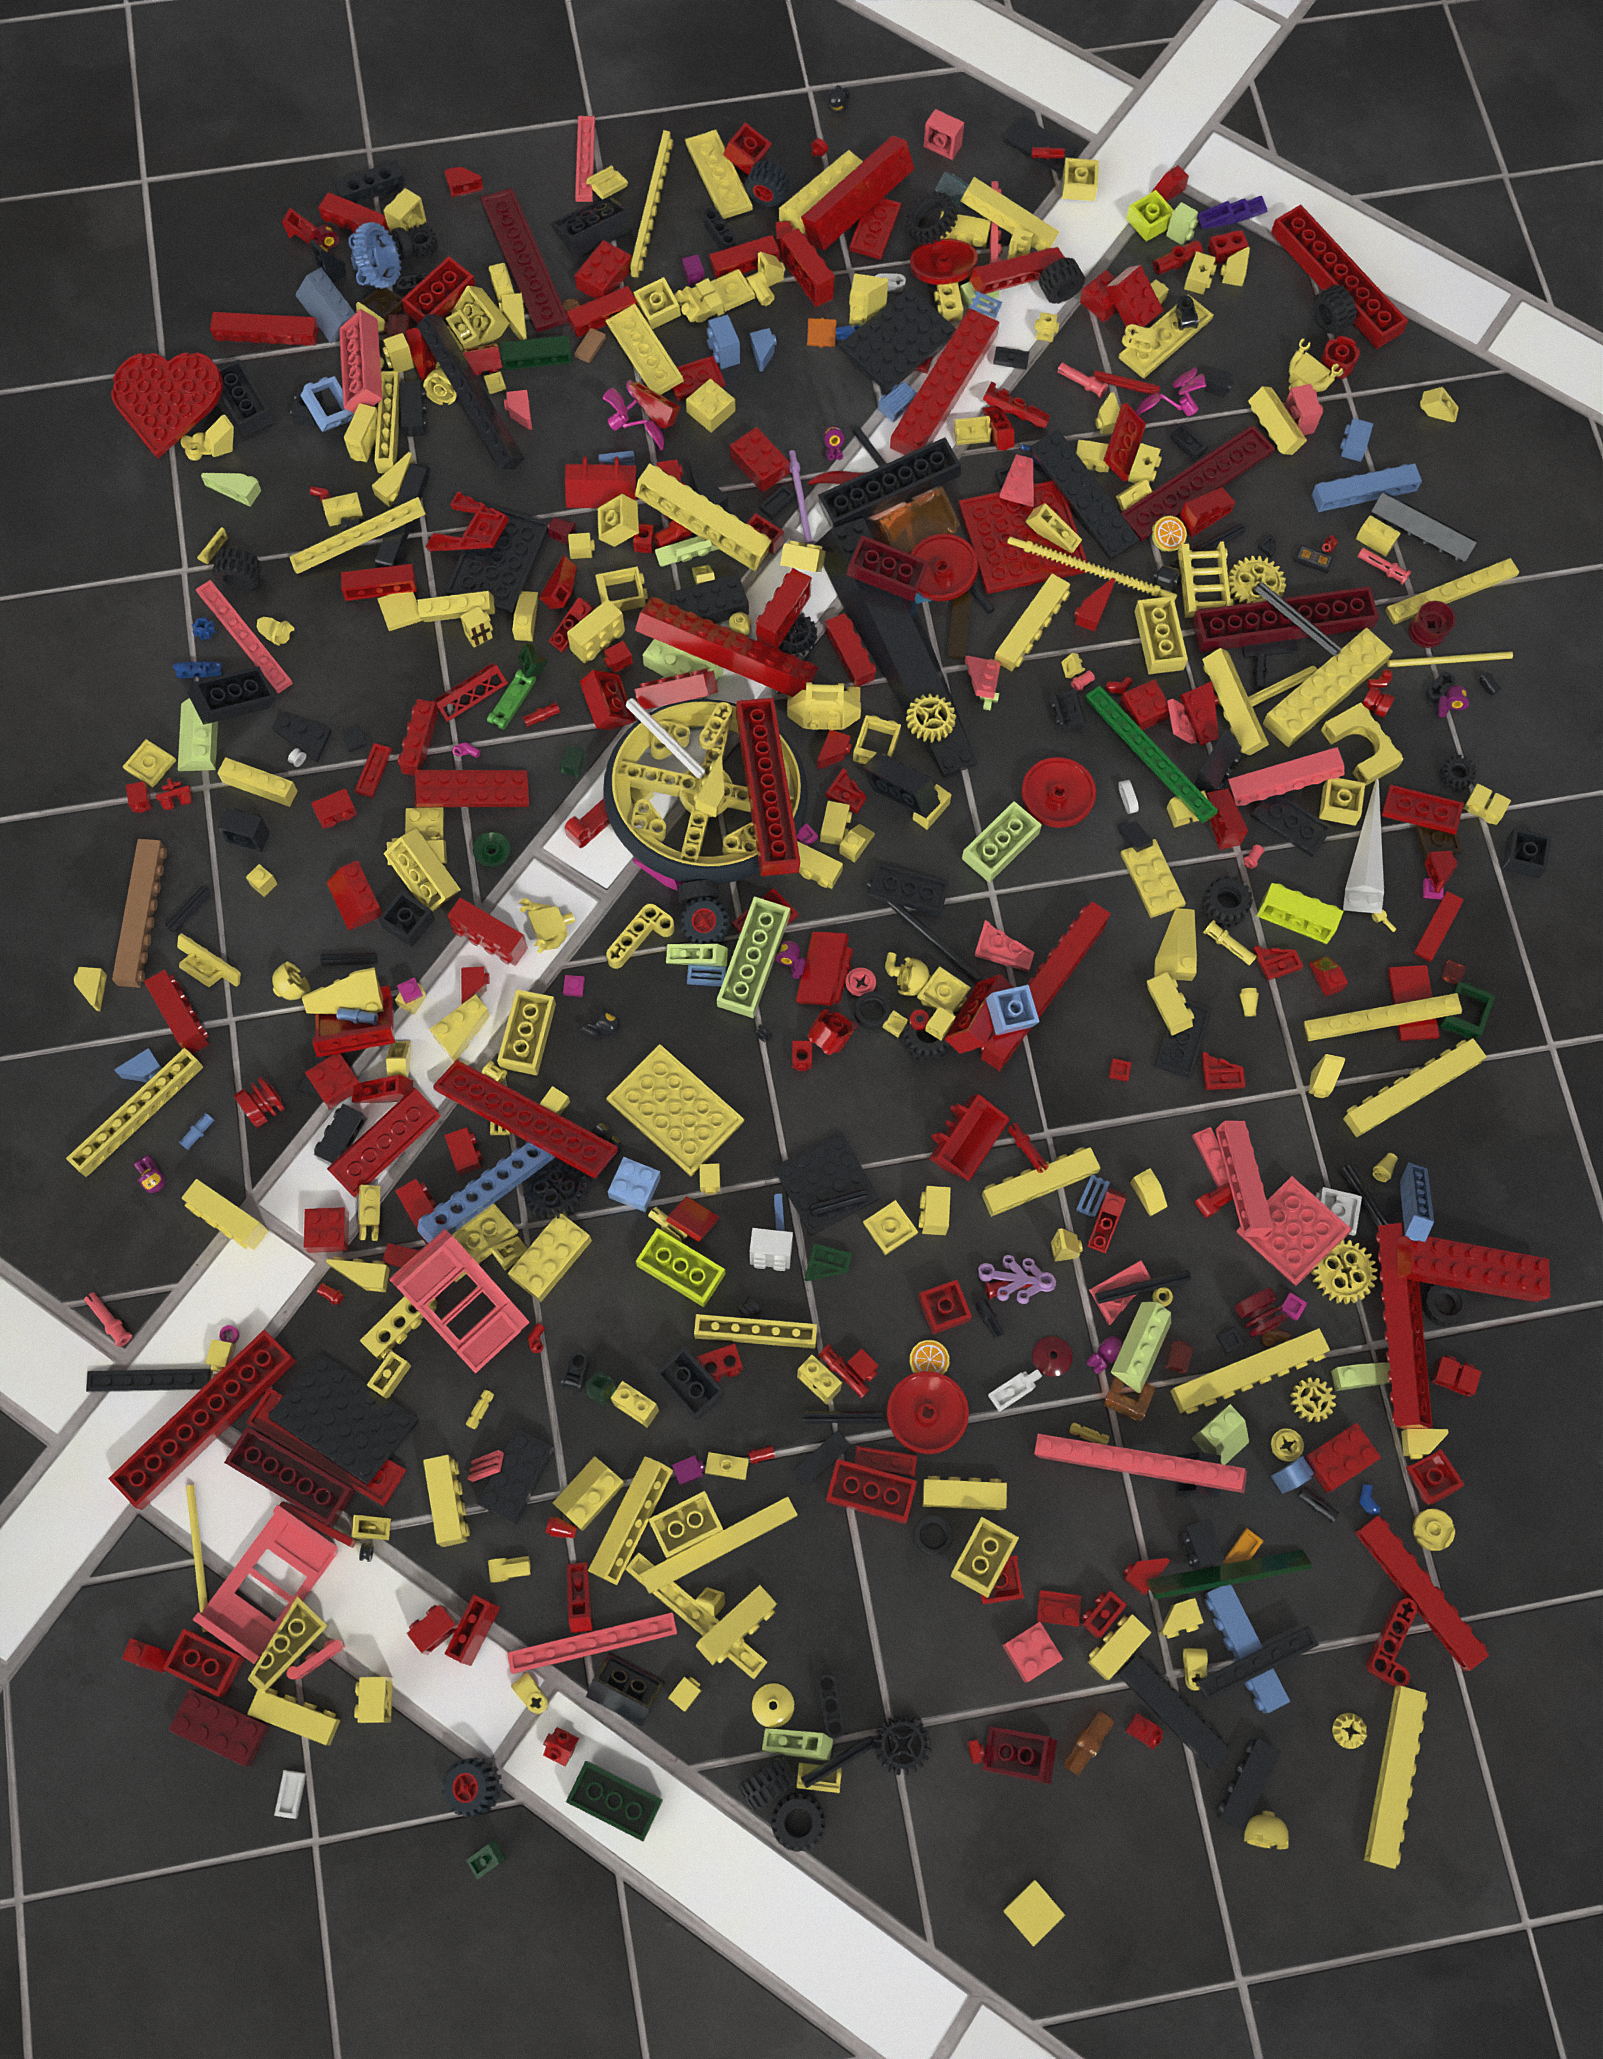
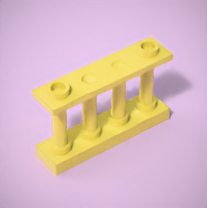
M1224 542L1219 543L1216 551L1196 552L1189 550V544H1181L1178 550L1180 574H1182L1181 584L1185 618H1192L1198 609L1234 605L1233 599L1230 598L1226 564L1228 552L1227 548L1224 547ZM1217 558L1218 567L1194 568L1191 567L1192 559ZM1219 574L1220 584H1193L1194 576ZM1221 591L1222 601L1198 602L1195 600L1196 592Z

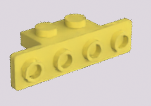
M182 933L178 935L177 947L188 954L179 963L180 969L207 987H211L220 978H224L236 987L240 984L241 973L236 968L230 966L206 948L201 947L191 938L186 937Z

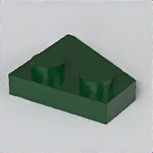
M814 1243L804 1281L848 1273L852 1253Z

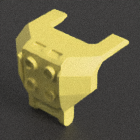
M806 682V690H802L794 697L788 695L787 717L802 728L842 730L860 719V687L849 686L847 691H844V683L820 685Z

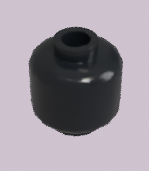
M1163 565L1154 574L1156 585L1162 589L1172 591L1178 588L1181 583L1182 574H1180L1177 568Z

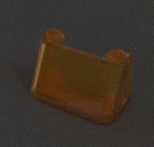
M943 486L875 520L888 545L908 554L925 538L936 534H953L957 532L956 528L961 526Z

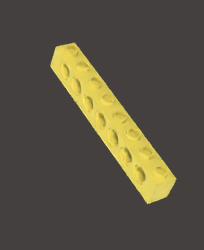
M184 1048L66 1159L80 1173L87 1177L204 1067Z

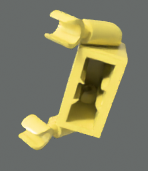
M1302 339L1299 343V351H1296L1290 361L1288 373L1290 374L1289 383L1291 385L1289 386V391L1291 388L1311 384L1316 392L1325 391L1335 380V376L1338 377L1343 374V369L1341 368L1338 372H1335L1339 364H1334L1331 373L1328 368L1307 352L1303 354L1304 351L1310 348V342L1307 347H1302L1304 339Z
M523 898L518 902V904L524 905L520 908L522 913L529 910L527 913L537 937L534 946H539L537 952L541 954L544 950L558 949L568 936L566 926L576 922L573 913L569 912L561 915L557 906L553 907L552 905L530 902L527 898Z

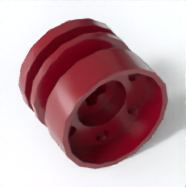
M1434 600L1425 603L1409 624L1408 632L1410 638L1420 647H1436L1445 639L1455 625L1454 612L1447 604L1441 601Z
M1271 1287L1250 1296L1234 1306L1240 1319L1250 1316L1251 1320L1245 1325V1328L1255 1325L1256 1328L1249 1332L1250 1337L1264 1335L1279 1327L1288 1318L1286 1313L1279 1316L1276 1315V1313L1283 1309L1282 1306L1272 1308L1271 1304L1278 1298Z

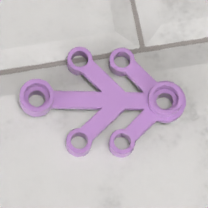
M1004 1256L1003 1266L1011 1269L1015 1274L995 1271L994 1267L989 1263L981 1264L978 1270V1276L982 1281L987 1282L991 1279L1012 1282L998 1289L997 1297L1001 1301L1007 1300L1010 1293L1026 1284L1033 1286L1018 1292L1017 1301L1021 1304H1026L1029 1301V1297L1037 1292H1049L1056 1286L1054 1276L1048 1272L1042 1273L1031 1258L1024 1259L1021 1268L1015 1262L1013 1256ZM1024 1271H1026V1272H1030V1271H1031V1273H1032L1035 1277H1033V1276H1028Z

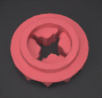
M855 968L848 973L846 987L852 995L860 997L862 994L873 992L875 989L876 978L870 970ZM865 977L864 984L866 986L861 985L857 988L858 982L856 980L861 981Z

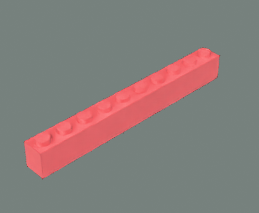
M1038 1434L1035 1455L1039 1458L1241 1493L1245 1491L1247 1476L1245 1468Z

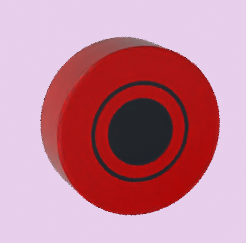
M923 1010L914 1011L910 1016V1025L916 1030L926 1028L929 1022V1015Z

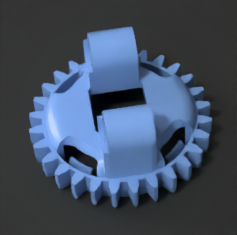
M370 222L359 226V229H356V233L350 235L348 242L350 248L354 250L353 255L359 269L356 274L357 282L360 285H375L376 288L380 287V289L396 284L397 279H399L398 276H400L399 271L401 267L399 264L401 261L399 260L400 255L397 252L399 248H396V242L392 240V235H388L389 231L385 230L384 226H380L379 223ZM378 235L385 246L380 247L374 236ZM373 249L377 267L372 266L367 250ZM385 269L389 270L387 278L383 277Z

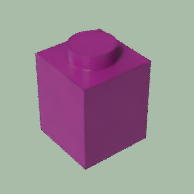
M699 255L682 258V268L688 286L703 281L704 269Z
M695 1456L672 1465L680 1487L702 1478V1472L705 1471L701 1459L696 1460Z

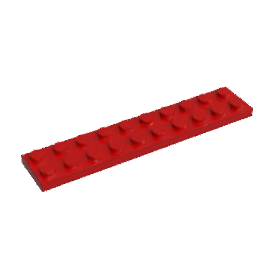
M457 1059L433 1085V1089L436 1092L595 1179L618 1151L617 1146Z

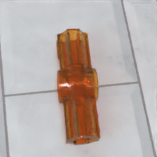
M1098 1711L1088 1728L1084 1729L1076 1740L1074 1749L1063 1765L1079 1776L1089 1760L1098 1753L1103 1744V1739L1115 1722L1101 1711Z

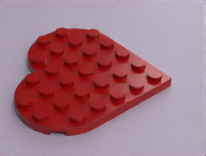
M139 353L124 361L113 377L114 385L113 390H111V396L119 412L151 452L159 459L218 403L222 392V375L217 365L201 353H182L170 361L156 353Z

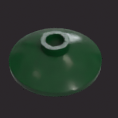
M497 832L484 833L476 839L473 845V855L476 861L483 866H499L510 855L509 841L505 836ZM491 850L496 851L494 854H489Z

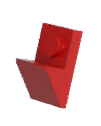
M289 208L282 220L289 238L296 234L310 245V241L316 236L317 227Z
M130 1638L122 1659L135 1663L137 1666L164 1673L162 1668L171 1651Z

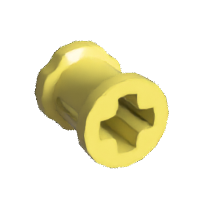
M489 1061L482 1070L484 1075L499 1083H502L507 1076V1071H502L494 1065L493 1061Z

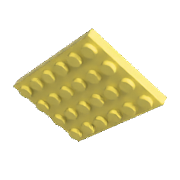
M660 1044L606 1098L615 1109L690 1176L744 1122V1119Z

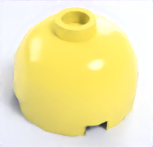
M442 368L433 370L426 377L423 387L426 389V395L430 400L439 405H443L442 402L452 404L455 401L457 394Z
M907 957L904 959L907 962L905 965L901 964L900 976L897 977V985H901V990H898L901 995L915 996L920 993L931 978V975H929L927 966L921 960Z
M290 962L280 965L272 976L274 993L278 997L282 996L287 1000L302 998V996L310 991V985L305 977L301 979L298 974L301 971Z
M1262 1811V1815H1255L1249 1819L1245 1828L1244 1841L1264 1848H1270V1846L1277 1844V1849H1287L1289 1833L1285 1823L1281 1819L1276 1818L1274 1812Z

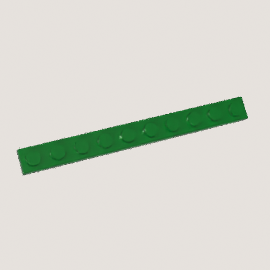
M1100 686L1085 695V700L1202 824L1217 814L1218 810Z

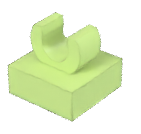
M995 693L994 699L980 696L979 700L985 701L983 709L990 710L992 702H998L999 693Z

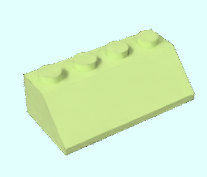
M190 698L181 703L178 771L216 770L218 721L203 725Z
M1142 1302L1111 1370L1113 1375L1137 1393L1142 1392L1170 1328V1311L1158 1302Z

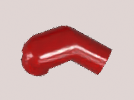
M311 486L310 494L319 496L321 503L324 499L332 498L327 489Z
M1330 535L1329 538H1326V543L1322 546V549L1326 553H1331L1338 544L1337 538L1335 539L1333 535Z

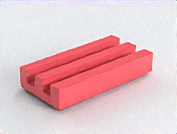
M497 1450L472 1460L471 1465L474 1467H471L469 1470L472 1474L468 1475V1480L474 1482L500 1472L504 1453Z

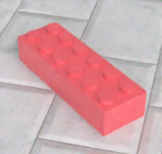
M362 309L339 328L343 405L345 409L354 414L359 403L373 407L383 399L377 318Z

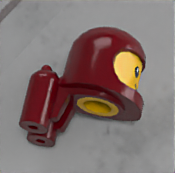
M321 225L317 228V240L314 241L326 249L333 248L339 243V237L331 226Z

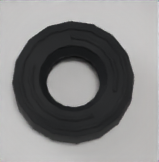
M402 227L393 229L391 231L392 240L396 242V248H399L397 250L400 255L399 258L402 260L409 259L413 255V247L408 233Z

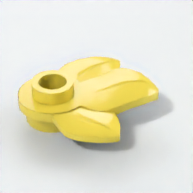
M196 433L193 437L184 435L181 438V446L185 448V453L189 459L199 460L202 455L211 454L204 447L205 433Z

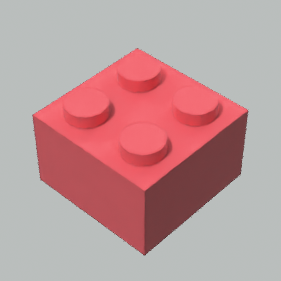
M935 109L926 122L924 147L953 160L962 146L964 122Z
M1311 384L1291 388L1285 408L1303 435L1314 433L1323 414V408L1317 400L1316 391L1313 390Z
M1041 1622L1036 1623L1002 1645L1025 1683L1063 1660Z

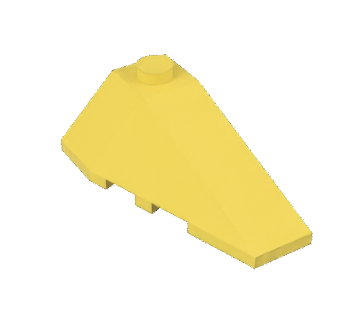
M375 968L354 971L343 980L337 979L334 981V984L326 988L321 987L302 996L306 1013L337 1014L339 1007L351 1010L361 1009L364 1012L370 1013L384 1011L383 995Z

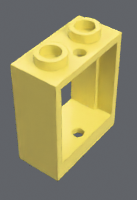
M361 403L357 407L344 440L350 458L355 461L367 462L376 443L378 413L375 407Z
M638 567L597 574L596 582L601 604L608 599L605 586L635 581L639 596L611 601V603L620 611L644 607L648 594L646 588L643 589L642 587L644 577L643 573H639Z
M866 715L853 753V761L866 764L877 753L862 748L868 728L893 735L887 754L892 758L900 735L901 725L895 721H886L877 716Z
M813 1355L798 1369L797 1377L826 1405L841 1390L842 1382Z
M623 1381L611 1397L614 1406L647 1428L659 1412L655 1402Z

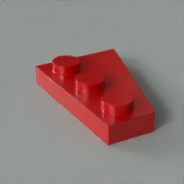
M1211 681L1180 695L1200 746L1219 738L1213 683Z

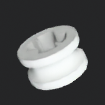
M296 748L290 753L288 761L293 763L295 767H299L305 761L306 753Z

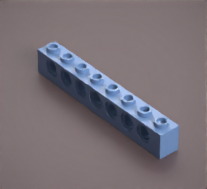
M526 1142V1145L522 1148L517 1147L507 1159L502 1158L499 1160L496 1167L484 1171L478 1180L470 1181L464 1190L455 1192L449 1201L437 1205L431 1214L423 1215L418 1221L417 1231L428 1243L444 1229L453 1234L552 1161L555 1156ZM528 1154H534L536 1157H530ZM517 1164L521 1168H515L513 1165ZM502 1175L506 1177V1179H500L498 1176ZM487 1186L491 1190H485L482 1187ZM467 1198H474L476 1201L472 1202L469 1201ZM452 1209H458L460 1212L455 1213ZM442 1220L444 1224H438L436 1221Z

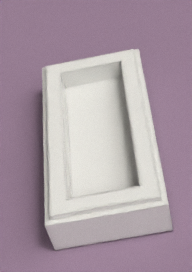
M289 1770L283 1771L274 1816L297 1819L306 1773Z

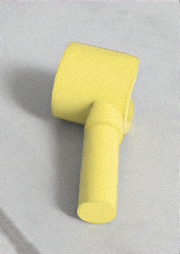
M1382 910V914H1372V918L1376 923L1383 921L1392 932L1396 930L1388 921L1384 910Z

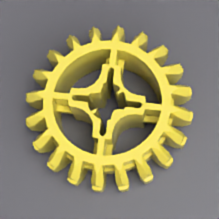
M930 693L928 698L922 695L921 700L916 698L915 703L910 704V709L907 710L908 716L906 721L909 722L908 728H912L911 733H917V739L922 736L924 737V742L929 738L932 743L934 738L940 741L941 736L946 738L948 733L952 732V727L955 726L954 720L956 715L953 714L954 708H950L951 703H945V697L940 700L938 694L933 698ZM939 711L943 713L946 722L939 716ZM916 715H919L920 719L923 720V725L919 723Z

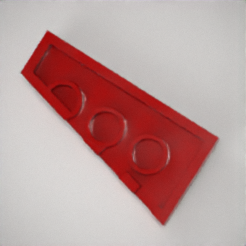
M991 381L982 400L986 401L988 405L1001 408L1006 413L1017 415L1021 420H1028L1036 427L1046 428L1051 417L1049 414L1033 405L1028 407L1023 399L1011 397L1008 390L1003 388L1001 391L996 388V383Z

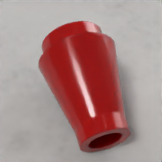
M555 1516V1518H549L545 1533L550 1534L549 1536L574 1539L577 1527Z

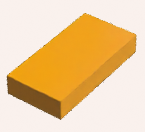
M1245 1528L1222 1562L1229 1564L1250 1560L1264 1540L1248 1528Z

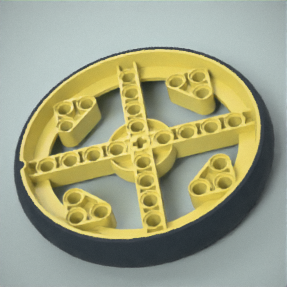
M692 699L665 705L649 714L685 748L689 744V728L705 727L717 704L727 701ZM727 702L732 706V716L717 741L720 744H716L712 749L706 750L704 762L700 764L705 769V775L710 774V766L713 761H716L711 760L712 758L718 759L720 755L723 760L729 731L739 734L735 703ZM727 710L721 711V714H720V717H721V718H722V715L724 714V712H727ZM640 720L634 723L613 749L608 760L603 783L606 812L616 836L624 847L642 864L665 877L686 883L712 880L717 884H725L745 879L760 872L755 835L750 834L754 833L753 822L724 838L723 856H700L708 819L713 817L695 809L696 801H694V796L697 790L701 791L705 775L697 778L690 770L683 774L637 764L640 757L650 746L651 755L657 760L664 759L673 753ZM716 722L710 725L713 729H719L721 727V725ZM779 729L797 836L807 809V779L798 753L786 735ZM723 770L724 793L727 795L724 796V803L717 815L724 812L727 808L751 812L747 787L732 784L729 775ZM630 787L680 798L682 805L691 813L682 852L661 843L666 837V824L649 800L640 799L633 808Z

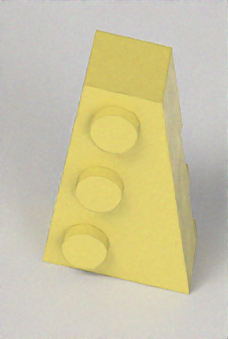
M475 994L429 1030L438 1044L455 1062L456 1059L459 1060L461 1054L468 1048L469 1043L478 1034L490 1017L487 1007Z

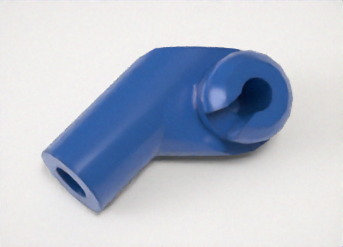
M1363 1484L1360 1504L1367 1513L1377 1515L1380 1512V1506L1371 1497L1373 1486Z

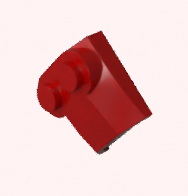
M1442 1449L1406 1467L1407 1472L1419 1490L1421 1500L1427 1503V1505L1438 1502L1465 1485Z
M1017 1555L1009 1557L989 1597L987 1598L980 1594L982 1605L1024 1598Z

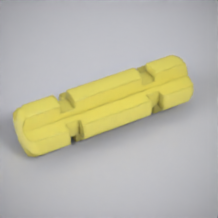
M488 1390L483 1391L480 1396L481 1400H478L471 1413L472 1416L466 1422V1425L472 1429L477 1428L479 1419H482L489 1406L488 1402H491L494 1394Z
M1077 1423L1071 1424L1070 1434L1080 1435V1438L1093 1443L1108 1444V1435L1103 1433L1100 1435L1099 1432L1087 1427L1082 1428Z

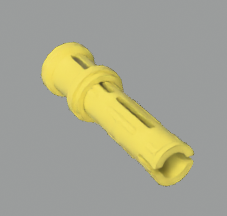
M1213 920L1203 933L1211 936L1216 940L1215 943L1222 944L1250 966L1257 956L1228 935L1229 932L1227 930H1223Z

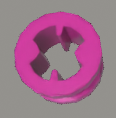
M227 1325L220 1330L219 1337L223 1342L235 1344L239 1340L240 1333L234 1326ZM230 1330H232L234 1337L232 1339L229 1337V1340H226L227 1336H225V1333L227 1331L230 1333Z

